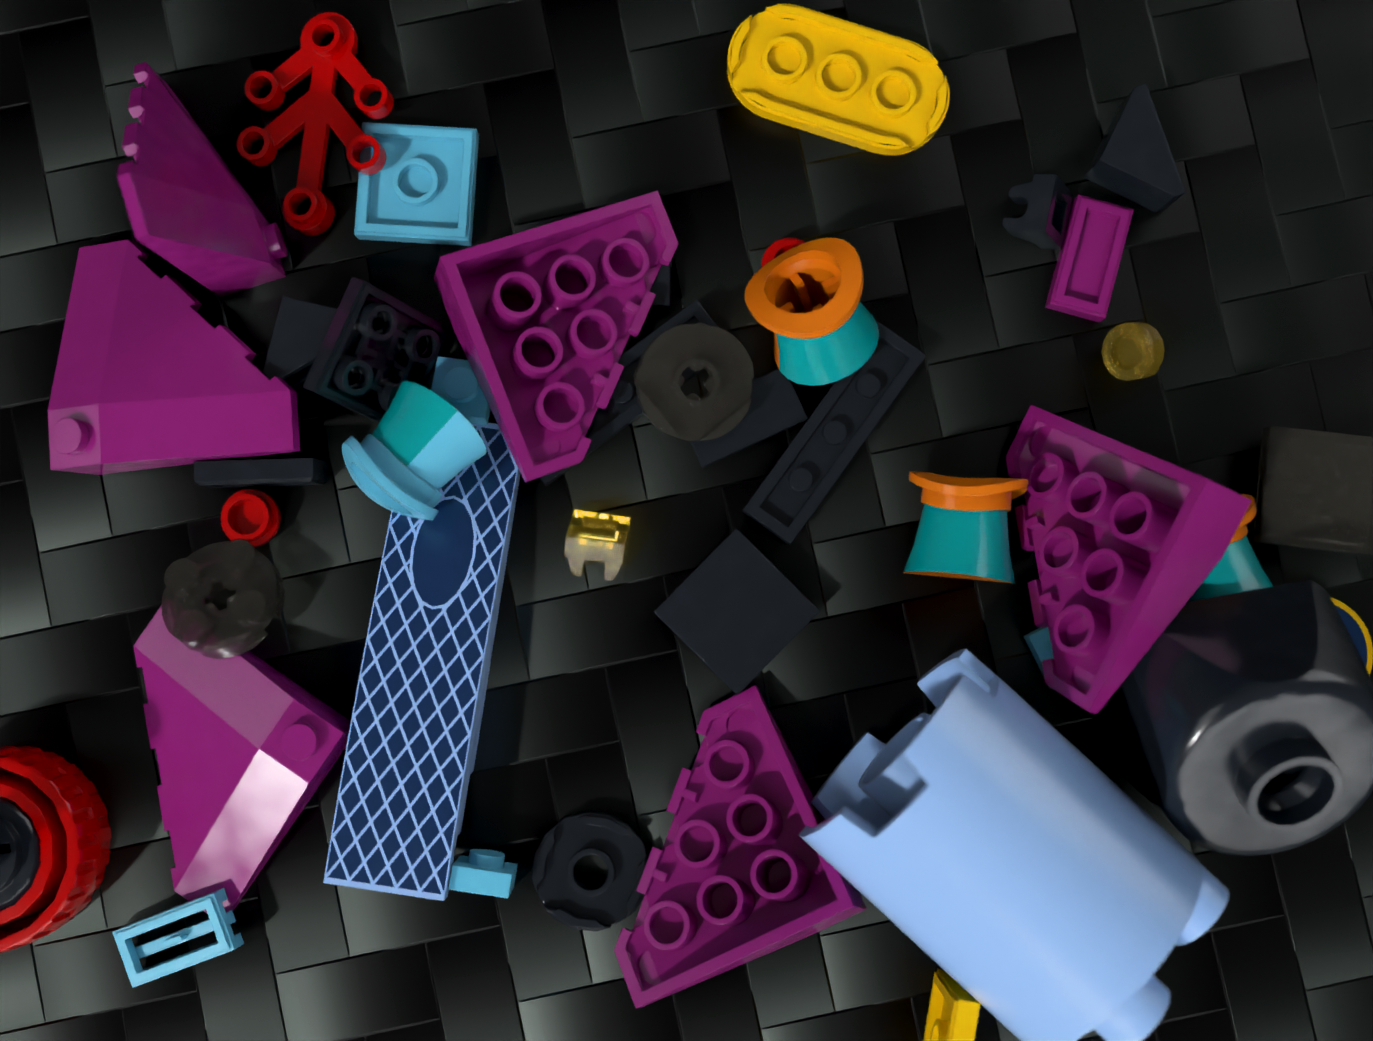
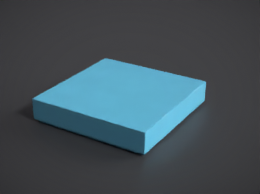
M362 122L363 132L376 139L385 149L386 163L376 174L365 175L359 172L354 235L359 240L472 246L479 145L477 129ZM367 147L361 151L360 163L368 162L373 157V147Z

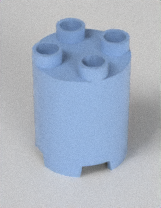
M961 649L935 665L917 683L936 707L932 715L929 716L927 713H921L899 730L887 744L865 732L833 770L811 801L826 821L813 827L806 826L799 836L1020 1041H1077L1091 1030H1095L1105 1041H1142L1160 1022L1170 1001L1169 989L1153 975L1175 945H1185L1194 941L1216 922L1226 907L1229 899V890L1199 863V860L1003 680L967 649Z

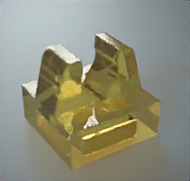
M574 509L567 530L564 557H568L571 573L581 576L585 560L604 563V580L615 579L620 566L623 565L629 539L631 517Z

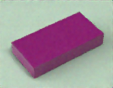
M1079 194L1072 202L1063 247L1059 252L1045 308L1096 322H1101L1106 318L1134 209Z

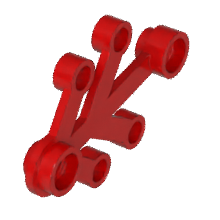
M333 12L318 14L308 21L301 33V49L272 73L268 71L254 72L245 83L247 98L264 111H272L280 107L285 99V92L312 73L310 90L264 129L257 126L248 127L240 133L237 139V149L242 157L255 166H266L275 159L278 149L304 128L296 188L290 190L285 196L282 210L287 223L307 236H316L327 231L335 217L333 202L321 192L330 127L346 146V156L349 163L360 173L365 175L376 174L386 163V152L382 145L372 136L366 135L334 95L337 72L355 90L354 101L358 108L369 118H384L391 112L394 105V97L391 91L383 82L372 78L355 57L358 46L355 28L344 16ZM334 33V38L329 45L320 46L326 36ZM266 84H272L270 94L264 98H259L260 89ZM376 91L382 92L381 100L376 105L367 106L366 101L371 93ZM258 139H264L262 150L257 154H251L252 144ZM367 147H373V157L368 162L360 163L359 155L361 151ZM309 198L311 200L309 211L303 215H298L297 210L300 204Z

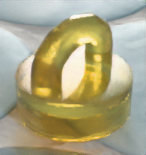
M1128 322L1117 325L1108 332L1103 341L1102 357L1104 365L1109 373L1121 380L1132 381L1153 376L1158 373L1163 362L1165 351L1163 339L1157 329L1148 323Z

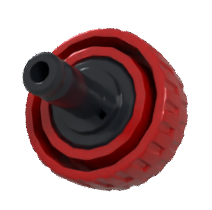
M30 746L0 747V953L35 942L71 921L75 914L88 905L92 900L93 893L100 887L111 853V827L108 821V813L92 781L88 780L82 770L76 765L67 762L62 756L53 752H43L40 748Z

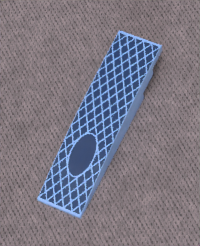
M488 423L487 426L472 424L483 439L487 453L459 472L438 490L442 495L434 507L439 513L433 520L411 518L391 511L357 685L323 883L444 901L448 897L457 836L461 833L470 774L474 771L520 479V470L498 424Z

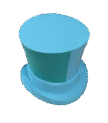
M402 381L388 410L372 435L367 434L361 443L355 437L350 436L342 444L345 465L352 479L362 492L374 502L390 511L423 520H433L439 513L438 510L434 509L442 495L438 490L459 472L487 453L485 443L477 430L455 407L431 390L410 381Z

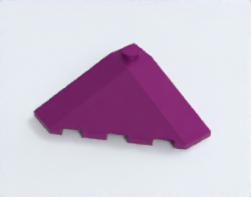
M147 62L135 65L133 74L138 84L144 82L146 88L140 86L131 89L128 110L132 118L138 117L140 123L135 122L125 125L122 148L126 156L133 155L136 162L130 161L120 164L117 178L136 239L219 297L286 277L280 258L288 256V252L277 224H269L169 85Z
M658 190L440 256L434 275L435 283L454 332L525 483L579 464L586 455L592 441L585 437L598 407L605 409L624 368L618 362L630 335L637 337L656 296V294L650 292L657 273L661 264L666 266L670 264L679 244Z
M128 239L79 248L48 406L50 470L103 475L194 464V461H221L300 451L297 392L281 377L274 376L270 380L253 365L251 361L257 354L229 328L223 325L214 328L197 312L202 303L174 277L165 275L160 278L144 263L149 257L145 250L136 242Z
M1030 405L1005 458L1010 477L1029 480L1028 489L1024 493L1026 506L1022 504L1014 509L1021 548L1028 552L1035 551L1040 580L1035 579L1028 583L1035 626L1040 628L1048 627L1054 659L1049 658L1042 661L1045 684L1088 712L1098 714L1222 559L1252 500L1193 472Z
M167 597L133 646L137 668L142 667L148 699V703L143 704L150 748H156L162 783L157 786L164 831H170L175 866L171 868L174 891L190 901L224 888L228 898L222 902L226 912L234 911L345 750L351 721L171 597Z
M756 685L703 711L696 733L703 735L704 738L692 771L682 767L666 810L675 814L662 850L652 847L636 891L645 896L632 930L622 928L614 948L635 1008L651 1004L804 939L867 909L859 891L799 836L806 826H816L824 822L825 819L811 803L814 797Z

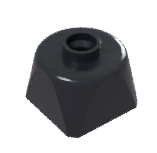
M1312 580L1186 602L1115 691V768L1183 836L1194 844L1216 853L1237 856L1265 855L1290 850L1314 841L1338 827L1352 816L1373 792V681L1328 592Z

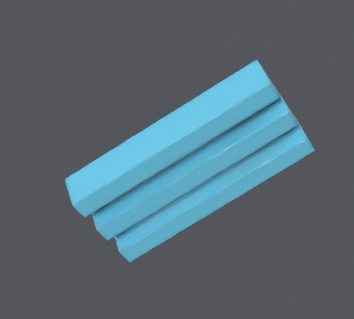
M224 888L130 923L112 932L132 988L233 951L244 944L241 933L234 935L231 924L236 922L233 911L226 912L222 902L228 899ZM206 909L209 919L139 946H134L131 937ZM214 931L217 941L150 967L142 968L139 959L209 932Z

